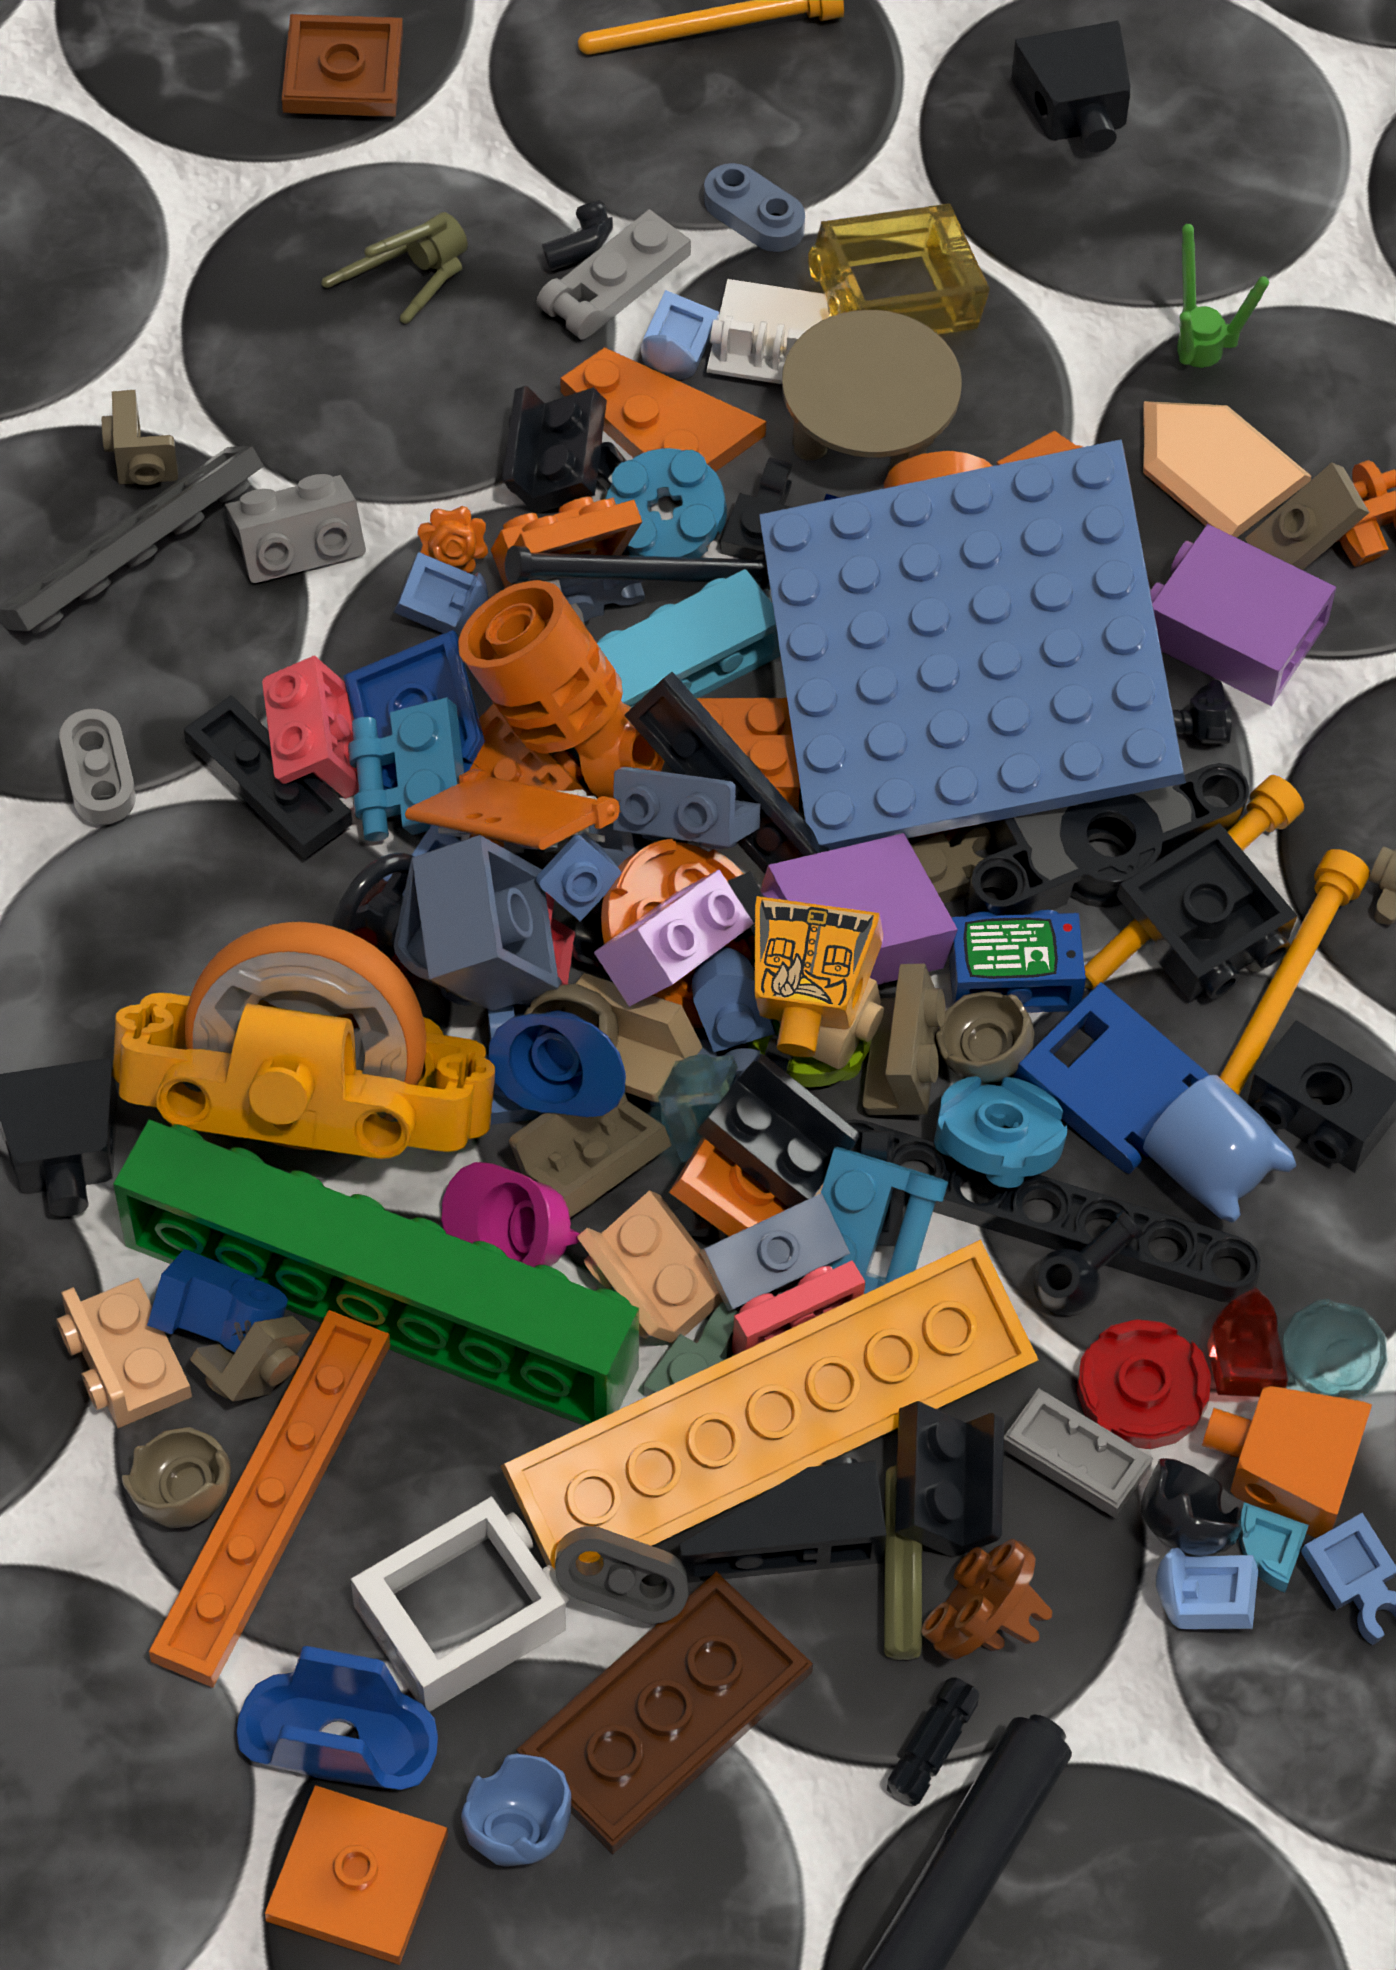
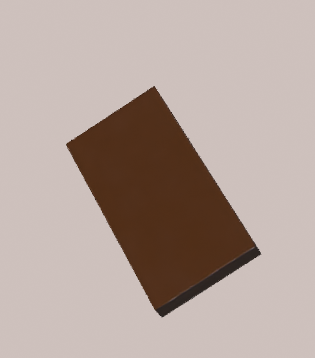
M716 1571L688 1596L686 1605L677 1616L666 1622L658 1623L525 1741L516 1750V1753L543 1757L564 1772L571 1791V1814L613 1855L811 1675L813 1663Z

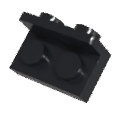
M527 385L515 389L512 414L509 417L506 457L502 466L503 481L507 488L513 494H516L536 514L563 506L575 499L595 496L607 400L594 387L544 403Z
M764 1054L757 1055L729 1087L696 1130V1132L789 1208L816 1195L824 1183L834 1148L841 1147L851 1150L860 1138L857 1130Z
M920 1401L899 1408L895 1533L952 1558L968 1553L976 1547L981 1548L994 1543L1001 1538L1004 1419L994 1413H988L965 1423Z

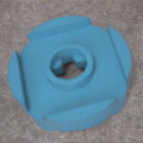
M674 448L647 451L634 457L632 460L622 462L615 468L612 474V484L607 492L606 499L614 498L616 505L635 500L642 519V524L626 547V550L631 555L700 558L708 551L707 545L715 539L717 532L719 531V534H721L727 518V503L724 490L718 475L706 463L705 458L699 452ZM671 496L672 500H680L682 506L673 509V518L662 520L659 512H650L652 505L658 503V499Z
M974 1076L957 1081L944 1092L937 1115L934 1145L942 1154L953 1157L968 1168L986 1174L987 1179L994 1185L1013 1188L1020 1186L1024 1182L1025 1176L1043 1173L1058 1162L1067 1136V1125L1064 1127L1061 1122L1063 1110L1059 1103L1050 1094L1034 1084L1017 1078L1005 1077L1001 1086H981V1079Z

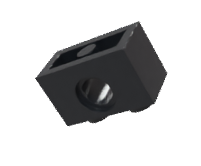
M1296 1020L1255 1071L1247 1104L1269 1126L1275 1129H1285L1309 1144L1313 1152L1323 1160L1334 1164L1339 1163L1355 1173L1396 1120V1081ZM1323 1097L1333 1104L1322 1105L1316 1103L1311 1098Z

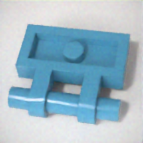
M447 697L390 712L391 736L378 738L377 722L373 717H360L352 721L353 741L348 745L350 765L357 769L359 792L354 795L353 800L355 816L362 820L365 840L381 841L388 838L387 818L400 814L402 827L412 835L428 831L432 825L406 819V810L460 783L459 775L464 773L457 705ZM395 763L398 787L384 790L381 766Z

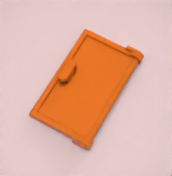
M471 769L459 775V784L409 807L405 812V817L411 821L471 834L469 838L481 835L502 848L505 846V841L544 850L595 824L596 829H601L613 823L619 816L620 805L615 798L601 796L598 799H592L493 778L484 770Z

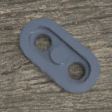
M723 164L708 173L704 182V205L713 217L756 246L767 251H786L800 243L805 232V210L795 197L742 164ZM778 213L781 216H774L771 214Z

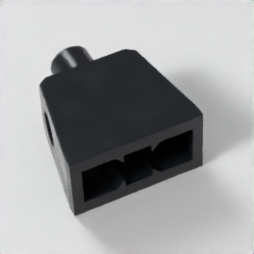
M1118 20L1015 39L1011 78L1046 136L1055 141L1080 136L1084 148L1092 153L1102 152L1110 148L1117 139L1115 129L1122 128L1127 122L1130 100V80L1121 27Z
M111 1057L0 1074V1131L21 1192L26 1194L47 1191L49 1211L54 1215L73 1216L84 1212L89 1205L86 1185L104 1183L113 1178L118 1096L115 1079L113 1078Z

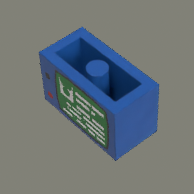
M1039 910L1029 915L996 916L989 912H976L966 917H952L958 929L948 955L953 1004L963 995L983 991L997 992L1003 996L1013 994L1022 1002L1028 1013L1072 1011L1082 1001L1086 976L1079 913L1060 914L1053 910Z

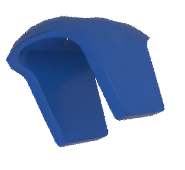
M303 1646L293 1672L272 1675L257 1683L245 1699L238 1716L237 1738L239 1750L251 1761L328 1781L402 1790L421 1783L430 1771L437 1754L438 1734L435 1718L422 1703L400 1691L383 1661L321 1648ZM332 1722H346L356 1729L359 1739L321 1732V1730Z

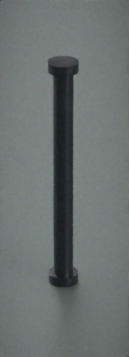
M511 546L505 557V573L510 583L527 582L530 578L711 582L718 578L726 579L746 569L762 590H771L764 553L759 554L755 559L531 553L526 546Z

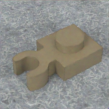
M977 828L969 831L963 837L961 844L953 847L950 846L944 833L911 844L943 904L965 897L969 886L968 878H971L978 862L984 859L977 856L975 852L984 850L990 845L991 833L988 828Z

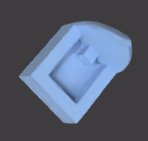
M665 290L641 343V356L644 364L675 380H683L693 376L710 341L713 321L719 320V312Z
M1173 1548L1167 1552L1157 1570L1156 1588L1164 1611L1173 1625L1179 1629H1253L1258 1567L1253 1555L1186 1556L1180 1548Z

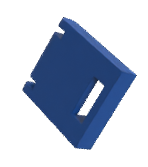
M1100 982L1025 1056L1024 1060L1018 1063V1069L1013 1077L1034 1084L1050 1094L1063 1110L1061 1119L1120 1170L1130 1174L1141 1163V1156L1138 1151L1146 1158L1149 1157L1145 1153L1143 1146L1154 1123L1176 1098L1194 1083L1207 1077L1209 1074ZM1084 1025L1085 1032L1095 1042L1068 1068L1054 1054Z

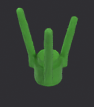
M1185 224L1182 228L1183 310L1179 316L1180 332L1177 352L1179 361L1182 364L1204 368L1210 367L1220 360L1224 347L1234 348L1238 345L1240 331L1261 300L1263 293L1269 285V279L1265 276L1258 279L1230 324H1226L1221 314L1214 308L1207 306L1197 307L1194 228L1191 224Z

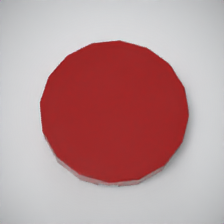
M1136 1319L1110 1326L1099 1334V1339L1093 1342L1089 1349L1087 1348L1080 1361L1077 1396L1084 1416L1136 1448L1155 1449L1177 1443L1196 1429L1208 1406L1211 1373L1203 1352L1193 1341L1190 1344L1185 1338L1177 1335V1329L1163 1322Z

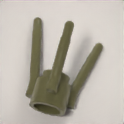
M441 212L419 226L366 247L364 250L365 258L324 277L321 284L324 288H330L408 252L412 261L420 269L427 270L432 268L437 270L400 315L401 323L408 324L444 282L462 270V264L457 257L467 250V238L458 221L452 215Z

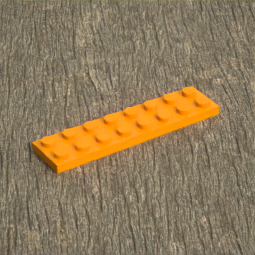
M980 1239L504 1463L500 1467L546 1565H551L555 1569L556 1548L561 1539L574 1529L595 1526L650 1546L655 1545L779 1485L807 1467L819 1466L826 1460L836 1458L898 1428L899 1408L920 1401L938 1409L1038 1361V1357ZM587 1551L580 1554L578 1559L584 1563H593L599 1560L601 1555L594 1551Z

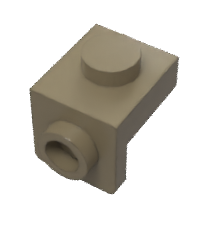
M136 390L112 391V415L102 416L101 418L104 452L114 451L119 485L136 483L152 485L158 482L176 481L178 479V466L174 437L170 435L141 437Z
M293 1316L254 1322L236 1352L227 1349L219 1343L197 1347L190 1360L206 1375L205 1380L208 1386L225 1398L238 1401L269 1395L276 1385L286 1380L297 1367L299 1362L297 1353L310 1332Z

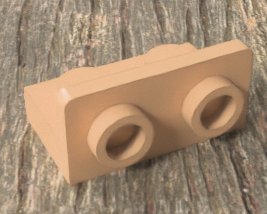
M649 1190L602 1233L586 1228L577 1236L589 1253L584 1259V1263L591 1274L608 1289L614 1287L616 1292L624 1296L631 1305L639 1307V1335L645 1339L653 1336L673 1344L680 1334L684 1336L688 1334L723 1302L700 1253L701 1249L661 1195Z
M139 1278L83 1301H80L74 1287L61 1292L66 1315L57 1318L56 1322L62 1339L71 1356L80 1352L83 1353L90 1370L81 1373L89 1397L96 1410L108 1407L117 1428L192 1397L190 1384L165 1332L147 1326L152 1305Z

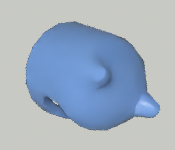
M1208 1075L1197 1081L1176 1098L1154 1123L1143 1146L1145 1153L1191 1197L1204 1204L1220 1219L1231 1223L1235 1222L1241 1215L1238 1200L1253 1191L1267 1173L1273 1170L1290 1172L1297 1166L1293 1152L1271 1130L1264 1119L1217 1075Z

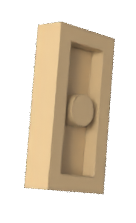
M584 973L576 984L600 993L611 1004L612 1011L617 1015L619 1041L616 1049L620 1053L626 1072L625 1092L653 1102L661 1101L703 1048L682 1005L651 995L628 1006L613 982Z

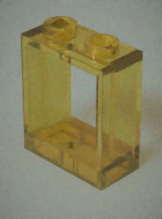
M950 203L821 221L815 246L811 247L808 253L810 274L815 282L821 283L825 292L829 317L857 310L889 311L915 319L931 328L937 334L977 329L990 288ZM922 256L937 290L865 301L850 267Z

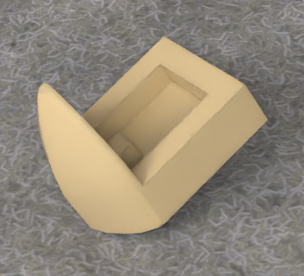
M869 978L850 1028L837 1029L820 1026L816 1053L812 1056L813 1058L836 1069H841L849 1062L861 1039L869 1042L873 1038L884 1014V1007L880 1005L881 1000L876 980Z

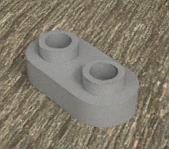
M84 709L75 712L64 721L59 732L62 756L75 809L83 819L94 824L103 825L118 822L131 812L136 800L133 776L120 724L113 715L100 709ZM90 745L101 746L100 749H93L91 751L84 750L86 747ZM102 795L113 796L108 800H96Z

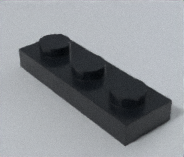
M232 695L184 728L185 743L304 859L352 825L351 810L313 773L287 784L281 783L274 777L268 729Z

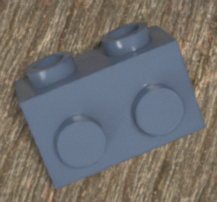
M621 767L614 772V798L619 802L620 812L618 818L613 822V830L641 834L643 838L655 841L679 839L699 842V845L705 848L728 849L735 847L739 840L760 828V804L735 800V784L731 781L632 767Z

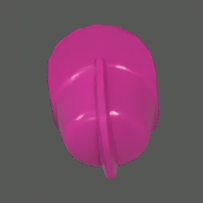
M474 1162L461 1168L449 1181L442 1200L441 1220L446 1234L470 1243L475 1241L490 1243L500 1248L507 1257L532 1267L535 1265L551 1266L557 1263L568 1245L580 1242L577 1238L580 1233L570 1228L569 1209L563 1196L549 1185L533 1181L523 1174L499 1165L484 1162Z

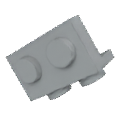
M316 474L299 481L298 486L279 491L257 489L242 495L240 501L225 504L229 525L242 548L247 575L252 583L363 556L366 552L356 499L341 475L332 477L328 474Z

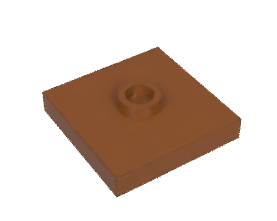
M290 14L282 91L283 113L396 117L403 19L393 17Z

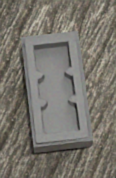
M1038 1388L1004 1436V1450L1114 1518L1117 1517L1150 1470L1153 1457Z

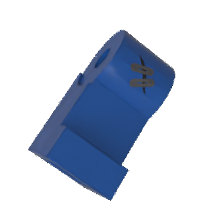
M184 1249L161 1274L147 1326L169 1334H173L179 1327L218 1341L227 1349L236 1352L254 1322L282 1318L288 1300L284 1293L270 1284Z

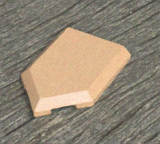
M1144 401L1143 473L1205 526L1209 524L1237 538L1311 481L1312 476L1227 405Z

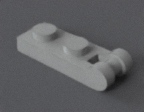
M649 209L561 280L558 278L550 280L540 291L537 297V306L551 317L558 315L566 321V329L579 339H586L691 255V240ZM582 297L586 301L579 302L578 300Z

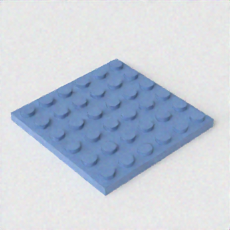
M1122 439L759 514L805 821L813 830L819 845L834 850L902 833L907 838L1186 783Z

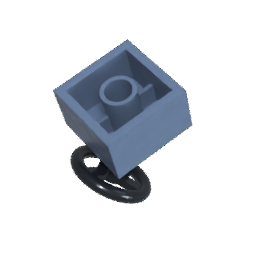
M481 835L418 856L407 853H392L378 858L356 876L345 891L336 909L333 927L349 933L367 927L376 933L378 944L375 947L389 959L396 954L401 963L411 973L468 1002L491 1011L538 997L546 991L559 988L546 893L536 882V877L542 869ZM392 874L382 892L375 895L368 904L359 906L373 886L386 876Z

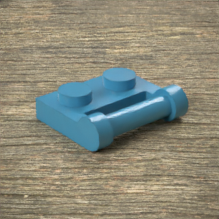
M841 1147L834 1148L821 1193L850 1254L825 1266H831L835 1269L853 1260L865 1280L864 1294L916 1270L936 1201L943 1202L948 1182L929 1174ZM897 1188L910 1193V1198L885 1278L869 1273L893 1189Z

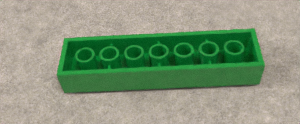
M149 1119L113 1183L125 1247L169 1264L184 1249L207 1257L279 1289L288 1300L286 1310L320 1323L323 1322L327 1312L331 1310L389 1333V1350L583 1426L620 1409L639 1369V1307L631 1305L621 1294L609 1289L600 1288L594 1291L569 1281L562 1272L547 1265H535L532 1267L507 1257L500 1248L484 1241L470 1243L446 1234L444 1229L428 1219L415 1217L410 1220L386 1211L379 1202L361 1194L347 1196L325 1187L321 1181L302 1171L288 1173L264 1164L257 1155L246 1149L235 1147L228 1150L205 1141L197 1132L186 1126L174 1124L168 1127Z

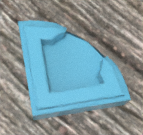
M1244 1502L1239 1521L1242 1527L1239 1534L1243 1555L1254 1556L1258 1567V1576L1264 1582L1285 1593L1309 1525Z

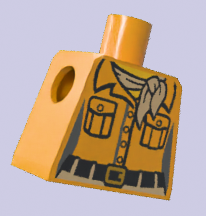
M757 896L755 904V1000L760 1016L767 1019L781 1020L776 1046L780 1052L796 1057H812L816 1053L820 1026L837 1029H848L851 1027L882 945L883 929L880 913Z

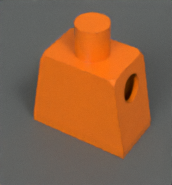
M1274 1386L1264 1387L1252 1420L1213 1408L1202 1446L1239 1458L1230 1490L1236 1498L1245 1503L1307 1524L1309 1526L1306 1534L1318 1538L1334 1527L1372 1404Z

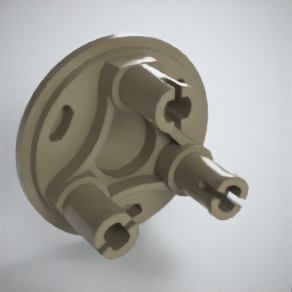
M881 310L845 312L815 324L804 332L791 347L782 373L784 401L790 415L794 419L792 445H794V452L799 458L813 461L820 459L827 453L828 448L859 457H891L888 472L903 460L927 453V447L934 443V439L952 421L959 406L962 389V377L957 359L947 343L936 332L915 319Z

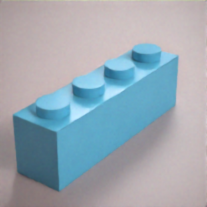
M746 569L726 579H715L705 585L700 592L675 605H663L656 609L649 618L623 631H612L603 636L597 643L621 677L623 689L621 701L631 708L671 672L679 678L695 698H700L781 656L773 603ZM573 747L568 749V751L577 760H579V754L575 750V748Z

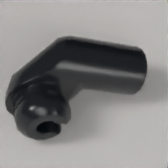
M596 200L577 208L576 217L580 221L581 227L576 232L542 244V249L551 272L585 260L603 246L613 230V218L607 216L606 206L602 201Z

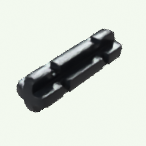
M956 1677L946 1680L936 1697L937 1702L935 1706L930 1707L906 1747L904 1760L897 1762L888 1778L887 1791L894 1798L910 1806L920 1804L930 1787L929 1782L932 1779L930 1776L937 1775L961 1735L963 1723H968L978 1706L980 1693L974 1686Z

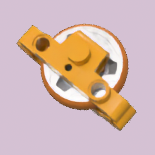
M285 922L258 928L232 941L215 955L199 976L191 996L153 993L145 996L140 1004L120 1009L116 1013L113 1078L119 1083V1096L129 1103L157 1107L162 1117L172 1125L178 1124L197 1131L262 1140L293 1149L326 1150L378 1159L397 1156L407 1146L443 1152L458 1151L465 1147L468 1139L478 1138L490 1130L495 1066L490 1060L486 1059V1048L484 1045L475 1040L444 1035L437 1024L423 1017L418 999L408 980L384 953L364 939L333 926L309 922ZM183 1082L195 1084L202 1092L190 1090ZM394 1118H396V1119L398 1120V1122H391V1121H392Z

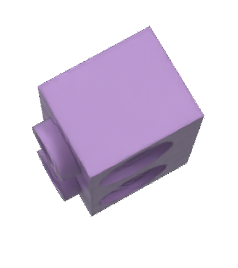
M717 870L674 893L594 953L628 1006H631L676 983L754 923L721 871Z

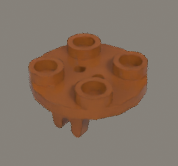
M1009 1539L989 1553L980 1547H976L960 1561L953 1576L954 1580L958 1582L957 1586L946 1602L938 1605L929 1614L921 1630L922 1635L933 1643L938 1653L944 1658L957 1660L972 1653L981 1645L990 1651L1000 1650L1004 1647L1005 1642L996 1633L997 1630H1002L1025 1644L1035 1643L1039 1640V1632L1031 1626L1029 1617L1031 1616L1037 1621L1049 1620L1052 1617V1610L1029 1585L1036 1562L1032 1549L1022 1541Z

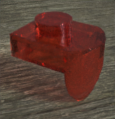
M1255 1287L1232 1300L1219 1313L1213 1323L1207 1346L1217 1395L1260 1397L1264 1387L1286 1388L1288 1375L1278 1335V1317L1270 1300Z

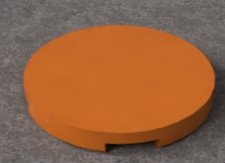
M673 839L654 842L626 858L618 866L622 873L603 897L601 924L604 944L674 893L711 873L720 870L726 881L744 873L731 860L715 849L708 852L700 847L676 842ZM733 939L725 945L739 951L749 961L754 959L745 939L737 942ZM696 968L673 985L652 995L682 1005L692 1027L704 1028L693 1002L691 988L693 973Z

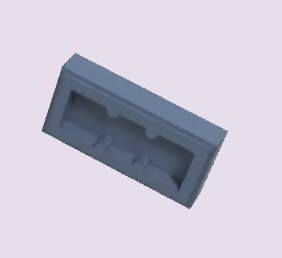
M821 1193L700 1250V1253L727 1310L730 1311L759 1295L771 1292L819 1267L834 1262L850 1254V1251Z

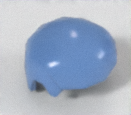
M518 1753L507 1755L501 1768L494 1775L488 1778L476 1776L468 1791L466 1803L462 1809L461 1820L469 1845L500 1866L525 1865L543 1860L552 1854L562 1842L571 1817V1791L564 1772L547 1759Z

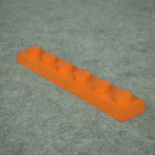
M331 1310L327 1312L149 1650L152 1663L214 1688L390 1348L389 1333Z

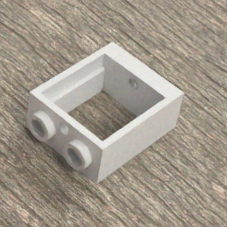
M492 1496L351 1578L354 1608L415 1699L422 1703L429 1712L566 1631V1603L570 1601V1596L559 1585L556 1578V1570L551 1565L543 1569L540 1567L529 1551L533 1548V1542L521 1519L514 1512L505 1516ZM489 1538L533 1603L442 1658L437 1659L394 1594Z

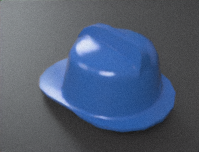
M557 1010L542 1014H526L512 1017L497 1028L489 1043L488 1060L495 1066L496 1084L507 1098L525 1109L542 1113H558L580 1117L604 1116L618 1106L625 1092L626 1072L619 1051L605 1033L575 1014Z

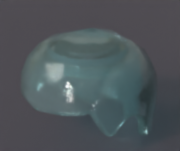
M1328 1298L1316 1300L1293 1315L1283 1335L1284 1363L1295 1383L1304 1392L1352 1400L1365 1398L1379 1386L1389 1365L1387 1337L1373 1317L1369 1316L1368 1312L1362 1307L1337 1303Z

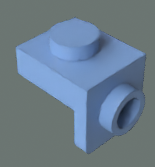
M583 832L581 835H575L537 875L536 882L546 893L581 921L607 894L622 872L603 848Z

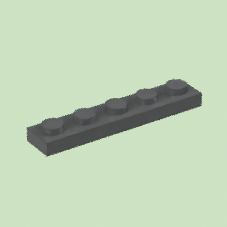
M253 446L225 448L0 605V620L6 630L31 631L32 634H36L50 628L63 617L60 609L78 597L80 601L97 595L110 585L111 581L108 575L124 564L127 568L136 566L153 556L158 550L155 542L171 531L173 535H178L193 528L204 519L201 510L217 499L221 503L229 501L243 493L251 485L247 478L264 467Z

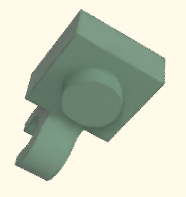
M722 1302L707 1322L698 1343L680 1334L644 1383V1396L647 1397L725 1360L732 1352L734 1315L738 1314L739 1311L736 1309L728 1311L724 1302Z

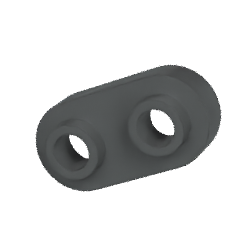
M585 1526L572 1530L561 1539L556 1548L555 1570L557 1581L567 1594L576 1599L650 1624L671 1620L686 1605L689 1592L685 1567L676 1556L667 1551L595 1526ZM587 1551H594L601 1555L600 1559L593 1563H584L578 1557ZM650 1574H658L664 1578L663 1582L656 1586H648L642 1583L641 1580Z

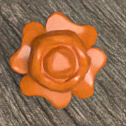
M461 506L452 511L439 508L434 509L430 513L431 523H422L418 527L417 533L422 542L420 553L467 573H471L475 569V559L484 558L488 554V547L483 538L486 523L479 518L471 519V511L467 507Z

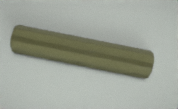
M897 1465L887 1469L885 1479V1527L887 1537L885 1545L884 1653L893 1660H914L919 1658L922 1647V1544L895 1533Z

